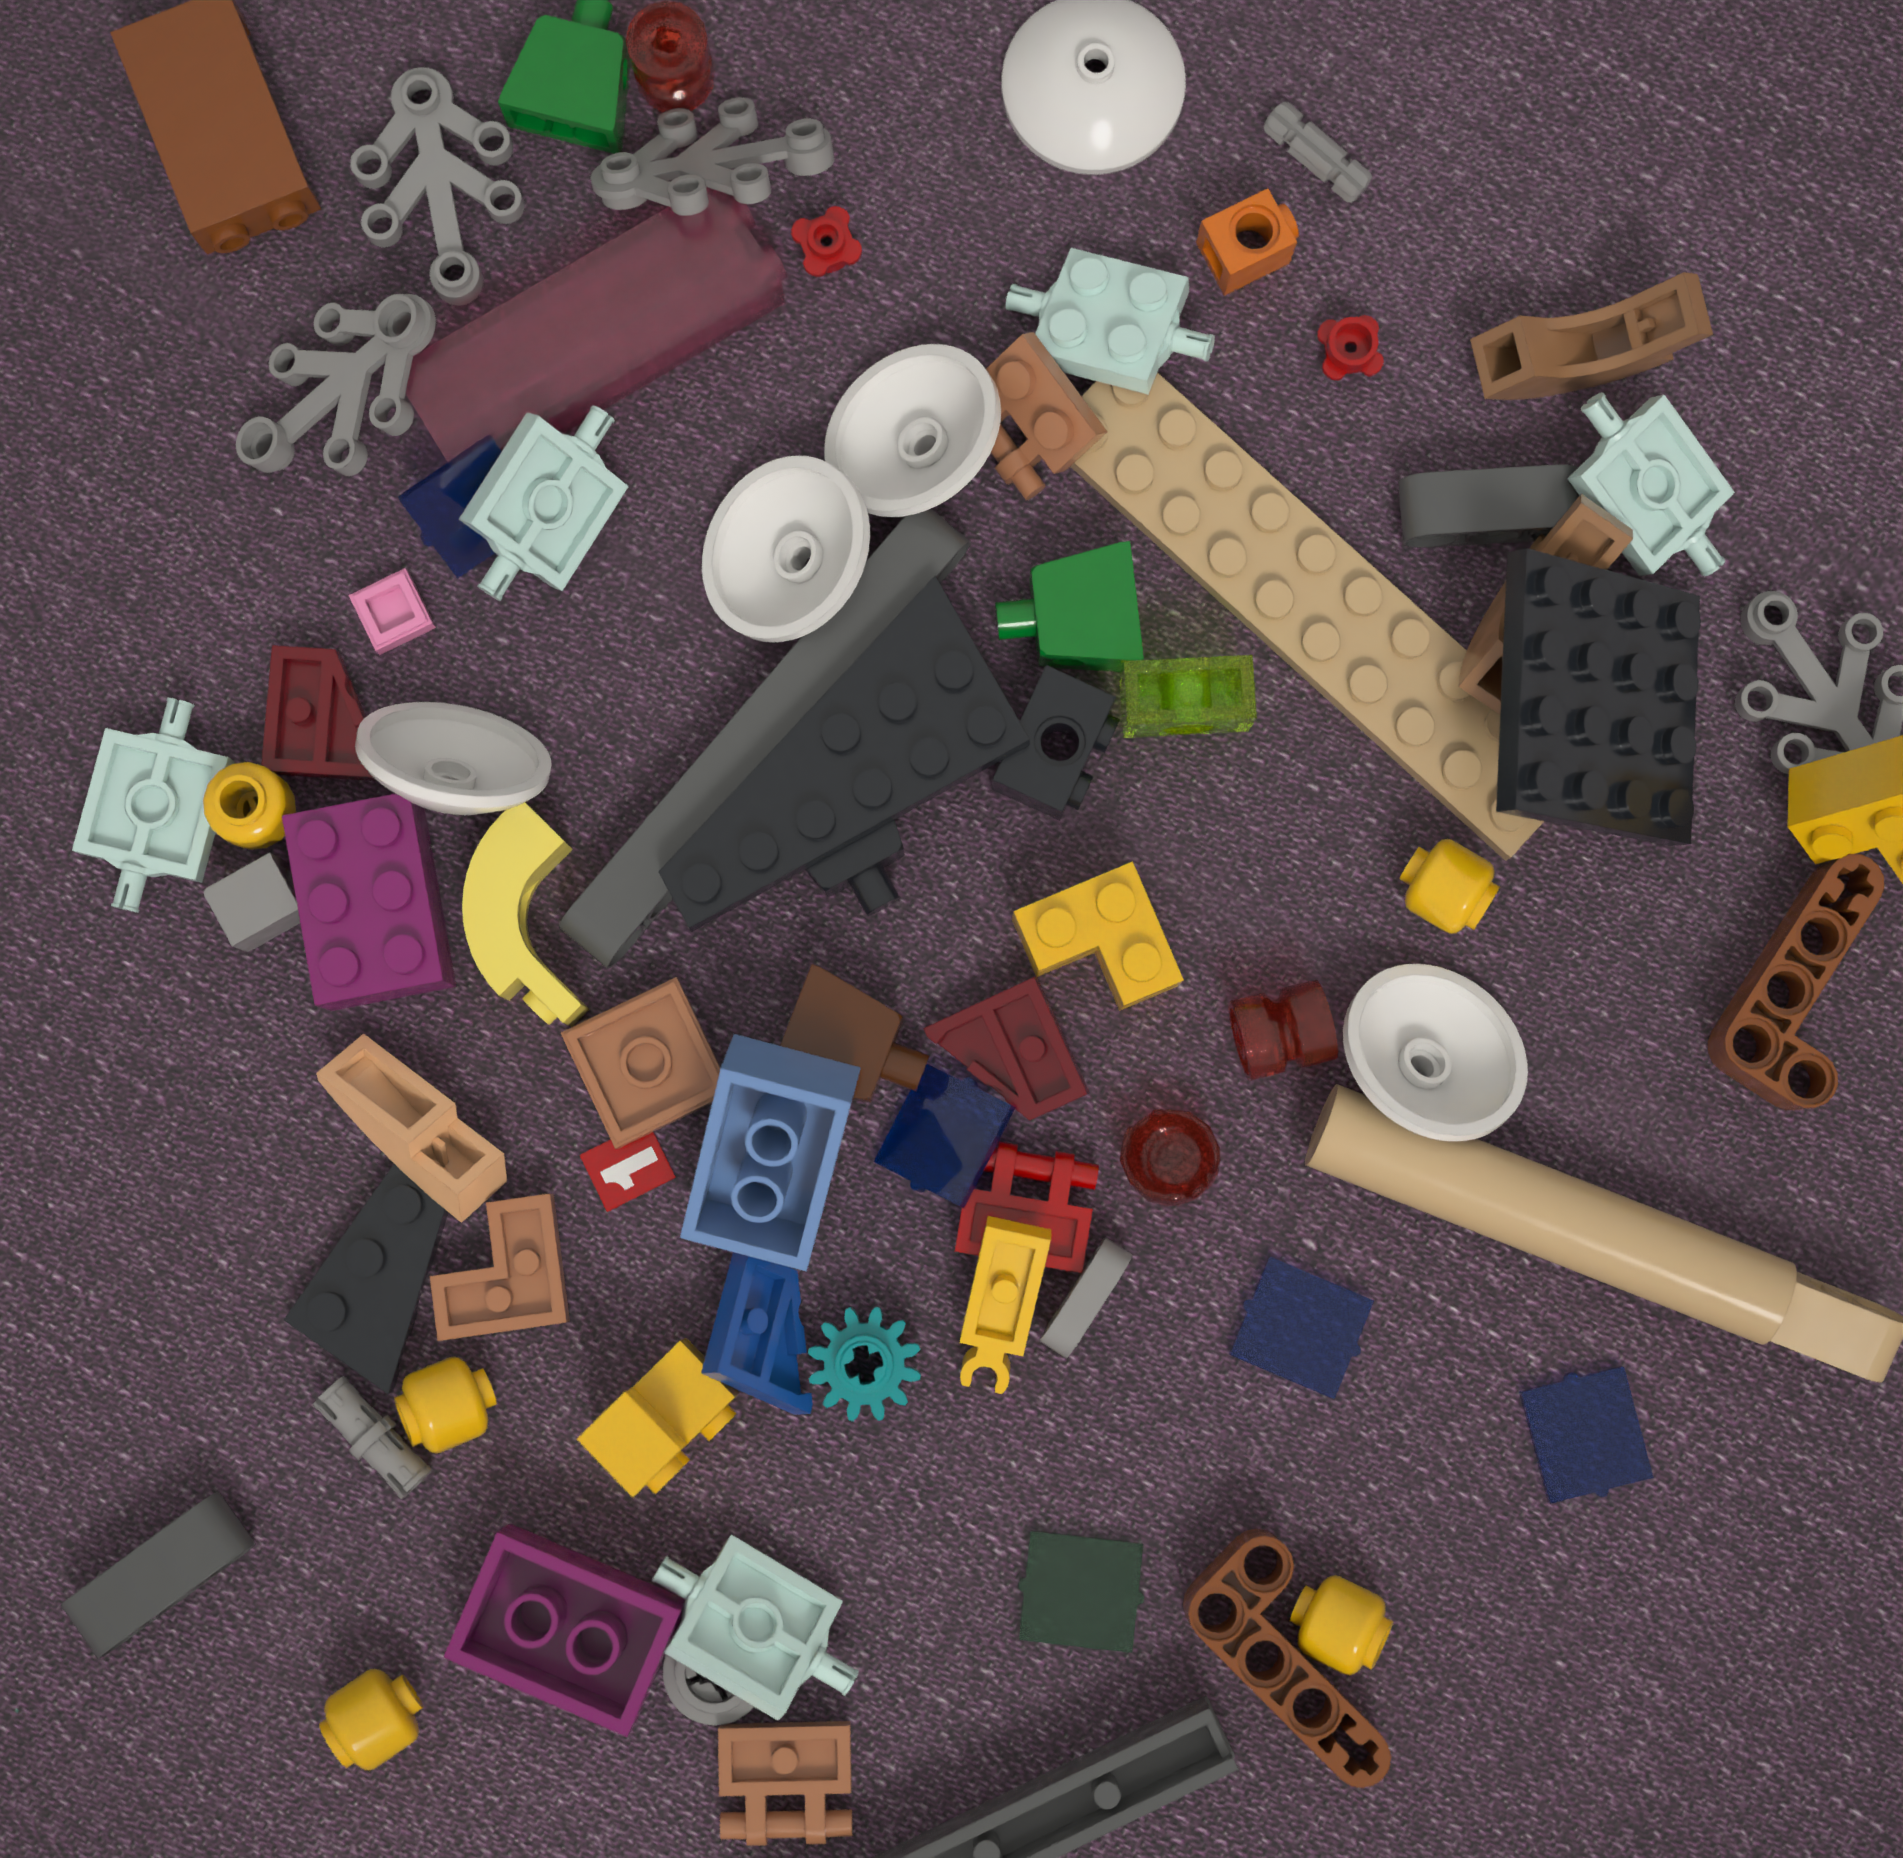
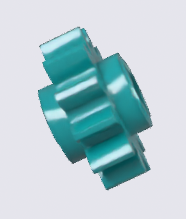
M876 1306L871 1311L868 1322L864 1323L859 1322V1316L852 1307L846 1308L844 1320L847 1327L843 1330H839L835 1324L825 1321L821 1328L824 1335L831 1340L829 1346L815 1345L808 1350V1354L811 1357L824 1361V1369L814 1372L808 1378L809 1383L823 1384L828 1382L832 1390L827 1393L824 1399L823 1406L825 1408L834 1406L841 1398L849 1402L847 1407L849 1421H854L861 1411V1405H870L874 1417L878 1421L883 1420L885 1405L882 1400L891 1397L895 1403L905 1406L908 1403V1398L905 1391L899 1387V1383L901 1380L908 1382L918 1381L921 1377V1373L917 1369L905 1365V1358L917 1354L921 1349L920 1344L908 1342L901 1345L897 1337L903 1333L906 1322L903 1319L898 1320L889 1329H886L880 1324L883 1315L882 1309L879 1306ZM867 1345L869 1355L878 1351L883 1359V1363L875 1367L874 1379L862 1381L860 1372L851 1375L847 1368V1363L856 1357L855 1347Z

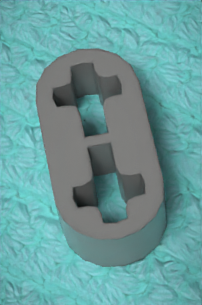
M1105 1237L1054 1313L1039 1341L1061 1356L1068 1358L1119 1281L1132 1258V1254Z

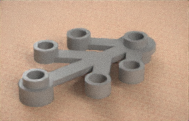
M414 68L403 73L393 85L391 104L395 111L394 116L373 145H363L355 150L352 154L350 165L361 185L375 189L384 186L389 181L392 174V161L415 132L419 155L384 204H374L365 210L362 215L361 225L366 236L374 245L378 247L394 245L402 236V224L427 191L438 250V257L433 261L430 268L431 283L439 297L446 303L456 306L466 305L474 301L481 293L483 275L476 260L469 253L464 252L452 185L485 206L492 219L502 224L513 223L521 217L524 211V200L520 190L514 183L507 180L494 182L445 150L441 127L473 145L479 158L489 165L505 163L512 155L513 142L508 130L501 123L495 121L482 123L453 104V91L449 82L441 73L430 68ZM427 89L432 92L430 99L423 104L411 102L412 95L420 90ZM490 136H499L504 139L502 146L495 151L483 149V143ZM370 159L380 160L381 167L376 173L367 175L361 172V168L366 161ZM509 194L515 198L514 204L509 209L498 210L494 207V202L500 195ZM383 217L392 220V226L387 232L382 234L372 232V226L376 220ZM451 265L465 267L463 276L456 281L444 279V273Z
M737 97L726 100L719 106L720 123L692 144L698 137L693 113L687 109H672L664 112L657 119L660 134L636 153L621 152L606 157L591 174L592 188L595 194L602 198L605 206L616 210L631 209L643 204L647 200H651L671 207L672 211L678 215H694L705 210L709 204L706 187L733 195L735 200L740 203L754 204L765 200L771 194L768 170L761 163L784 159L786 169L793 174L808 176L821 173L830 168L834 163L831 135L828 130L823 128L820 121L805 118L789 124L784 137L728 147L739 137L754 132L758 127L754 102L748 98ZM692 144L679 156L665 159L677 148Z
M394 294L384 299L376 311L349 310L337 303H328L322 306L315 315L314 330L324 340L334 346H344L355 336L373 338L356 353L302 350L291 343H284L276 347L269 358V370L275 378L289 386H299L309 377L326 379L277 423L262 416L247 421L240 429L236 439V452L239 458L244 463L265 473L286 468L294 457V442L338 404L332 437L329 438L324 446L323 459L328 467L342 475L353 476L358 474L364 468L368 458L367 448L358 440L371 375L384 363L380 395L373 400L369 409L370 421L375 427L391 436L405 433L413 422V407L404 398L413 356L429 344L435 331L436 318L431 305L414 294ZM340 318L339 325L332 331L334 322ZM295 358L292 368L287 371L289 362ZM396 406L393 418L387 422L388 413ZM350 447L348 457L341 462L343 452Z
M1766 591L1757 595L1745 605L1740 618L1744 634L1756 644L1774 645L1811 700L1779 694L1776 688L1769 682L1756 680L1744 686L1736 695L1735 707L1742 718L1752 722L1768 718L1834 732L1846 751L1900 736L1903 721V696L1894 695L1889 690L1888 679L1890 676H1897L1903 681V665H1896L1885 670L1875 680L1874 691L1880 703L1872 737L1858 719L1869 653L1871 649L1881 642L1883 637V627L1878 618L1869 613H1859L1841 625L1838 638L1842 646L1836 684H1834L1795 627L1798 620L1797 608L1787 595L1778 591ZM1772 605L1781 611L1782 622L1780 625H1772L1765 619V606ZM1854 624H1861L1867 628L1869 632L1867 644L1859 643L1854 639L1852 635ZM1750 691L1760 692L1765 697L1766 708L1764 711H1756L1750 707L1748 703ZM1791 733L1775 742L1771 749V760L1779 771L1789 774L1790 768L1844 752L1815 748L1813 742L1804 734ZM1786 743H1793L1800 748L1802 759L1799 764L1790 763L1785 758L1784 747Z

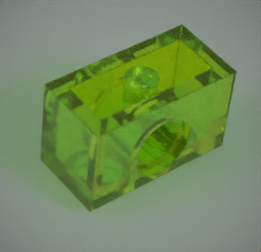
M1253 655L1123 662L1119 675L1123 738L1248 732L1257 719Z

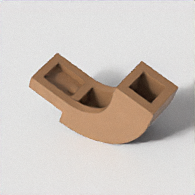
M1683 272L1623 301L1597 310L1555 318L1520 315L1470 339L1484 398L1522 400L1548 397L1595 387L1647 371L1674 360L1673 352L1712 336L1713 332L1698 274Z
M1581 494L1548 535L1545 536L1541 533L1529 549L1607 570L1633 540V529ZM1506 581L1492 601L1469 644L1461 666L1458 686L1499 715L1501 708Z

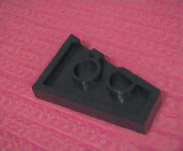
M393 1164L286 1315L284 1321L387 1394L393 1393L400 1370L398 1368L408 1337L411 1336L418 1314L416 1310L428 1272L431 1271L449 1212Z

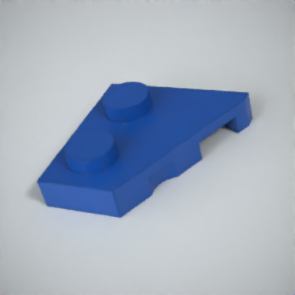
M733 1252L701 1371L703 1375L793 1415L811 1414L813 1406L812 1393H801L797 1354L807 1353L804 1327L799 1319L801 1297L797 1270Z

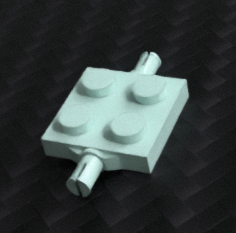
M1074 248L1070 249L1058 280L1049 288V291L1044 293L1012 284L1006 298V310L1039 317V325L1035 334L1064 373L1144 394H1149L1158 369L1170 358L1173 352L1208 361L1215 341L1213 334L1208 335L1180 327L1179 316L1189 294V277Z
M1599 393L1590 398L1587 404H1583L1581 411L1585 413L1602 438L1598 442L1594 453L1567 478L1579 495L1583 494L1633 529V540L1622 553L1639 576L1654 574L1674 553L1682 550L1686 551L1700 570L1702 576H1708L1720 568L1719 566L1724 564L1725 559L1713 546L1705 532L1714 513L1735 492L1667 397L1659 395L1649 398L1629 419L1622 421L1606 399L1604 393Z
M591 406V410L574 436L560 433L540 416L527 412L460 516L459 520L484 537L493 552L498 555L481 583L477 585L479 589L485 591L486 594L496 600H502V596L519 569L533 573L549 586L563 591L629 487L607 470L602 459L595 451L611 424L615 422L612 416H609L607 412L599 407Z
M167 698L166 700L167 705L159 734L133 735L105 728L72 848L74 852L104 859L116 868L121 869L111 906L139 913V905L147 876L171 875L202 883L215 837V832L211 829L204 816L203 797L207 784L215 774L235 762L226 756L200 751L184 741L192 709L195 705L183 700L178 701L175 698Z
M730 1535L715 1562L704 1570L700 1576L666 1556L652 1579V1582L660 1584L686 1600L683 1604L681 1623L664 1653L778 1721L786 1713L798 1688L811 1676L816 1677L845 1696L858 1675V1669L850 1667L825 1652L828 1646L829 1628L843 1601L733 1535Z

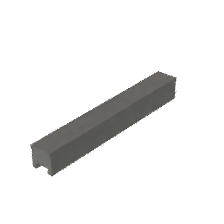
M1207 1695L871 1858H1058L1239 1770L1233 1759L1236 1756Z

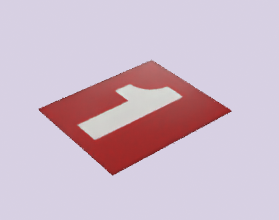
M654 1132L619 1149H615L610 1139L579 1155L607 1212L676 1178Z

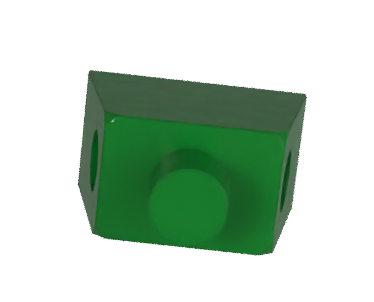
M577 0L571 21L549 15H542L537 18L499 97L498 104L508 127L613 154L621 153L630 76V55L625 37L619 33L608 31L614 9L609 1Z
M1130 541L1115 543L1036 565L1030 570L1029 586L1031 599L995 602L998 639L1005 640L1035 636L1039 666L1045 667L1047 665L1052 668L1126 673L1140 672L1144 656Z

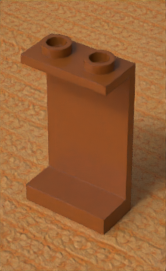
M190 0L110 32L189 231L207 255L214 252L230 253L245 247L250 242L251 237L271 229L288 230L304 223L309 214L322 210L318 198L306 181L248 38L251 33L243 13L235 0Z

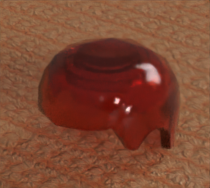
M1155 1109L1136 1124L1126 1129L1123 1135L1120 1162L1129 1185L1148 1202L1163 1206L1183 1205L1196 1200L1212 1186L1218 1177L1220 1146L1211 1127L1190 1111Z

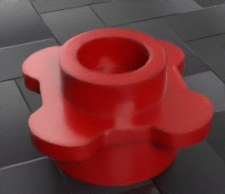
M832 206L827 209L825 215L812 220L800 218L792 226V239L801 245L805 258L803 266L805 271L811 276L821 277L826 273L836 272L846 264H855L862 255L861 243L852 238L848 228L850 216L844 208ZM823 237H830L833 242L830 246H823L821 239Z
M1361 315L1359 317H1347L1338 322L1329 319L1320 325L1317 338L1324 344L1326 359L1323 362L1322 371L1326 377L1338 381L1343 379L1346 374L1362 372L1366 376H1374L1381 370L1384 358L1377 351L1379 326L1374 318L1368 315ZM1353 343L1356 346V351L1353 353L1347 352L1345 345Z

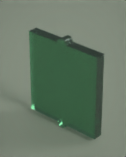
M1030 1530L1026 1575L1018 1581L1019 1589L1024 1592L1019 1640L1132 1653L1137 1605H1141L1144 1602V1595L1139 1591L1143 1543Z

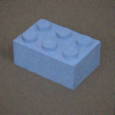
M734 1034L720 1069L680 1238L807 1271L861 1067Z

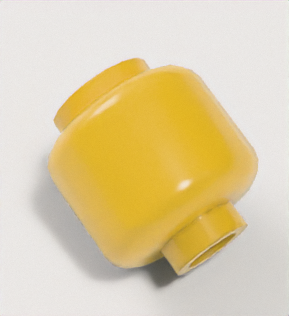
M252 762L234 763L218 771L207 784L203 797L204 816L211 829L233 845L250 850L268 848L282 840L285 836L282 815L296 813L295 796L288 783L267 767Z
M1450 839L1441 840L1430 852L1418 847L1399 878L1410 885L1405 895L1406 908L1449 934L1458 933L1465 926L1474 930L1500 889V886L1492 882L1495 874L1493 865L1488 860Z
M455 1356L408 1374L402 1383L403 1394L394 1397L399 1417L411 1445L415 1446L422 1443L428 1451L435 1454L483 1435L488 1428L486 1409L497 1405L494 1391L484 1369L471 1372L467 1363Z
M1336 1575L1326 1578L1317 1591L1305 1586L1290 1618V1622L1300 1626L1297 1637L1300 1651L1304 1655L1345 1675L1355 1674L1362 1666L1373 1669L1393 1625V1621L1385 1617V1602L1379 1595Z
M370 1669L329 1696L324 1705L326 1719L319 1723V1728L331 1751L344 1767L348 1768L355 1763L363 1770H372L408 1747L418 1738L419 1727L414 1714L423 1708V1704L417 1692L403 1674L392 1681L382 1670Z

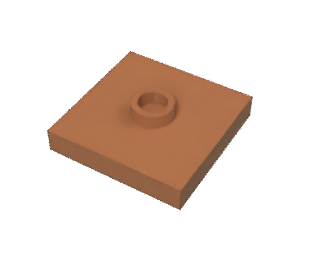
M677 977L561 1032L563 1040L615 1149H619L713 1103L721 1067Z

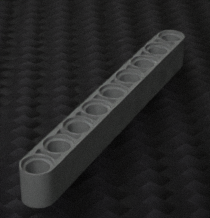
M932 509L905 516L866 561L860 580L843 607L824 625L799 639L573 903L562 918L559 929L605 968L609 969L614 966L673 899L658 873L660 869L934 576H936L941 585L969 549L971 541Z

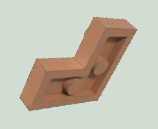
M550 1193L486 1203L494 1267L430 1276L437 1341L570 1322L554 1194Z

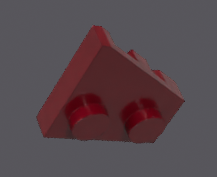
M272 645L261 765L277 775L377 781L364 767L356 753L357 730L366 715L341 654L335 649Z
M1038 977L1030 978L923 1028L926 1036L931 1041L942 1046L964 1064L969 1072L985 1085H989L1005 1098L1008 1104L1029 1121L1090 1094Z

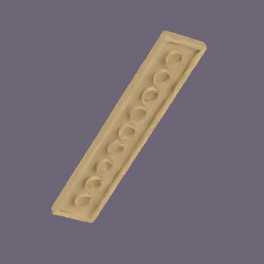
M1158 372L1149 394L1096 381L1082 395V398L1108 432L1070 467L1505 861L1510 859L1544 821L1496 812L1500 715L1458 687L1460 670L1467 650Z

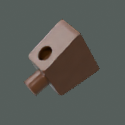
M811 964L780 1046L861 1067L853 1099L872 1103L881 1078L917 1091L930 1055L895 1042L903 1022L902 1015L825 969Z

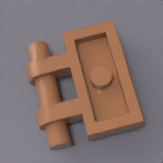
M1034 332L1022 334L986 368L999 392L1001 422L1010 414L1028 439L1018 448L1000 424L999 432L991 454L998 462L995 470L1006 484L1013 483L1025 500L1033 498L1046 486L1033 468L1040 460H1044L1053 474L1066 471L1108 432Z
M851 1721L736 1723L719 1726V1796H745L746 1812H721V1839H746L747 1846L767 1845L768 1838H806V1844H826L827 1837L853 1836L852 1809L827 1810L826 1794L851 1793L852 1790ZM805 1794L804 1811H768L767 1795Z

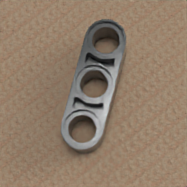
M1542 465L1438 471L1406 476L1398 481L1403 545L1414 548L1531 542L1535 541L1541 533L1547 536L1580 496L1567 479L1579 467L1574 465Z
M217 1491L196 1504L64 1601L61 1607L96 1658L100 1659L251 1550L256 1543L222 1494Z

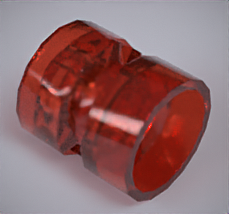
M672 1L652 3L636 13L628 26L626 45L639 93L650 106L661 112L672 109L692 111L706 100L713 89L715 77L703 21L691 8L682 3Z
M1317 979L1284 987L1280 990L1278 999L1272 1000L1265 993H1260L1228 1002L1234 1042L1241 1066L1248 1081L1284 1073L1289 1061H1294L1301 1068L1338 1059V1043L1334 1022L1325 993Z

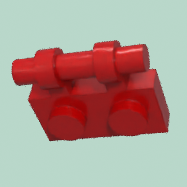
M999 1141L998 1147L973 1143L968 1169L993 1173L990 1192L965 1188L955 1252L979 1256L987 1217L991 1216L1051 1229V1242L1045 1267L1082 1273L1093 1209L1067 1205L1070 1186L1095 1190L1099 1164L1075 1161V1154L1056 1151L1054 1157L1017 1151L1018 1144ZM1013 1176L1050 1182L1048 1200L1042 1201L1010 1195Z

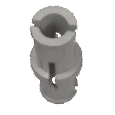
M345 1376L333 1383L313 1403L314 1408L330 1421L352 1446L349 1452L358 1461L364 1458L384 1478L401 1500L432 1472L433 1469L418 1454H415L394 1430L397 1425L389 1415L382 1417L366 1402Z

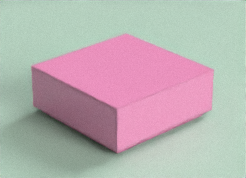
M406 568L349 595L368 637L379 655L436 628Z

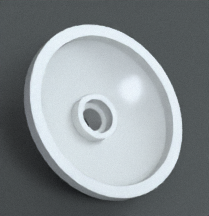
M1056 0L1042 7L1020 27L1012 39L1004 59L1001 80L1002 99L1007 118L1024 145L1039 158L1055 167L1088 175L1121 171L1140 163L1153 154L1166 141L1178 121L1186 86L1184 63L1171 33L1155 15L1130 0ZM1092 59H1098L1107 68L1102 72L1094 73L1085 67V63Z
M926 344L895 352L868 368L853 382L840 399L831 416L826 432L825 461L842 471L852 480L860 491L866 504L867 512L883 517H903L936 507L965 487L978 473L992 451L1001 422V402L996 384L985 367L975 357L953 346Z
M788 456L767 462L754 469L730 490L710 523L702 555V575L707 597L714 611L729 627L755 640L784 642L797 639L815 631L829 621L843 607L856 588L863 573L870 543L869 516L866 504L856 485L847 475L826 461L809 456Z
M438 702L395 704L369 714L362 720L357 730L356 753L368 772L380 784L418 806L436 812L454 815H475L514 808L543 791L550 776V755L545 746L534 735L507 719L475 708Z
M1405 964L1395 966L1369 979L1357 992L1347 1009L1343 1026V1044L1350 1070L1368 1099L1384 1115L1405 1129L1418 1135L1441 1141L1455 1142L1477 1139L1495 1131L1519 1106L1525 1093L1528 1076L1527 1058L1522 1039L1503 1007L1488 992L1468 978L1451 970L1432 965Z

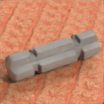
M1285 101L1280 103L1267 117L1264 125L1265 132L1279 145L1285 142L1289 144L1288 152L1324 183L1328 180L1332 181L1334 186L1331 189L1343 200L1352 203L1359 198L1369 186L1372 178L1370 171L1356 159L1351 162L1346 160L1345 157L1348 153L1311 121L1304 124L1301 121L1304 115L1293 105Z

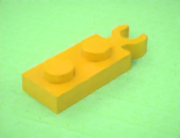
M991 1216L987 1217L960 1336V1343L974 1346L966 1352L962 1360L960 1374L962 1386H970L973 1372L977 1368L989 1367L996 1372L995 1393L1003 1394L1008 1387L1011 1366L1006 1353L1022 1357L1024 1355L1051 1242V1229Z

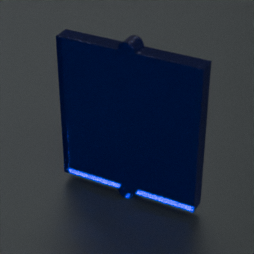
M490 434L398 496L400 502L422 530L420 538L424 545L434 546L457 579L495 553L484 537L459 520L502 452Z
M927 1064L917 1091L910 1090L874 1162L911 1181L910 1187L913 1190L922 1193L927 1189L965 1208L1015 1107L978 1089V1083L970 1077L961 1081Z
M1268 1257L1252 1299H1246L1242 1304L1246 1313L1229 1355L1335 1399L1351 1357L1358 1356L1361 1352L1357 1342L1374 1300L1275 1258Z
M1623 1366L1583 1376L1568 1372L1564 1375L1563 1381L1519 1391L1549 1503L1591 1493L1599 1497H1605L1611 1488L1654 1478Z

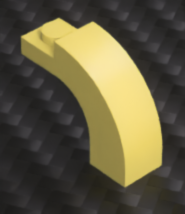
M526 803L505 810L496 819L479 842L472 856L463 888L462 912L465 935L478 969L487 983L500 997L510 1001L526 985L530 991L522 999L542 1020L550 1025L558 1017L564 1024L573 1027L590 1009L541 961L531 944L527 925L528 909L535 890L541 881L573 849Z

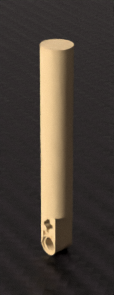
M1336 1084L1330 1092L1312 1134L1305 1158V1165L1758 1344L1764 1345L1771 1341L1874 1382H1883L1903 1340L1902 1315L1878 1303L1796 1271V1266L1793 1262L1479 1139L1453 1142L1418 1135L1384 1115L1366 1095Z

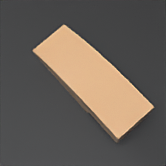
M362 1034L316 1073L320 1084L365 1135L404 1174L461 1223L507 1182L504 1153L457 1118L456 1104L365 1034Z

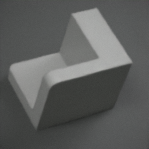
M270 852L204 890V896L231 946L249 952L300 924L292 872L285 860Z

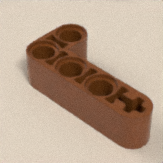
M1848 854L1843 858L1819 866L1810 875L1711 1031L1708 1039L1709 1057L1721 1072L1783 1110L1817 1108L1826 1104L1834 1096L1837 1089L1838 1073L1833 1062L1823 1053L1796 1037L1795 1033L1882 896L1884 876L1880 867L1871 858L1861 854ZM1846 875L1850 878L1846 888L1853 895L1837 901L1845 886L1837 877ZM1834 903L1831 909L1822 907ZM1806 923L1815 926L1822 935L1823 946L1818 955L1810 953L1801 941V931ZM1773 975L1781 978L1789 988L1790 998L1783 1009L1775 1006L1767 994V985ZM1740 1028L1748 1031L1756 1042V1052L1749 1063L1740 1059L1733 1048L1735 1033ZM1795 1064L1802 1066L1810 1077V1087L1808 1093L1803 1098L1797 1096L1788 1084V1074Z
M1256 1528L1244 1531L1191 1583L1184 1595L1183 1608L1185 1617L1197 1636L1342 1781L1358 1788L1374 1786L1384 1778L1389 1770L1391 1761L1389 1745L1374 1725L1262 1614L1265 1608L1286 1588L1291 1580L1294 1569L1292 1554L1278 1537L1267 1530ZM1262 1545L1274 1548L1277 1562L1272 1573L1263 1578H1253L1245 1573L1244 1561L1250 1550ZM1214 1593L1225 1594L1230 1597L1232 1603L1231 1613L1224 1622L1217 1625H1208L1199 1620V1605L1205 1597ZM1264 1640L1275 1643L1278 1647V1658L1273 1667L1262 1672L1252 1671L1246 1667V1653L1253 1644ZM1310 1688L1323 1691L1325 1703L1318 1715L1308 1719L1299 1718L1294 1715V1700L1300 1692ZM1339 1724L1357 1744L1363 1745L1369 1753L1362 1762H1359L1354 1757L1349 1758L1340 1742L1331 1734L1337 1729Z

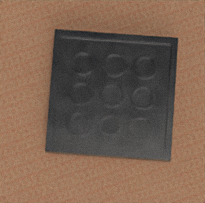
M1529 548L1507 552L1496 812L1668 846L1691 844L1692 818L1694 814L1693 775L1694 756L1696 753V694L1699 685L1697 676L1698 637L1701 625L1699 595Z

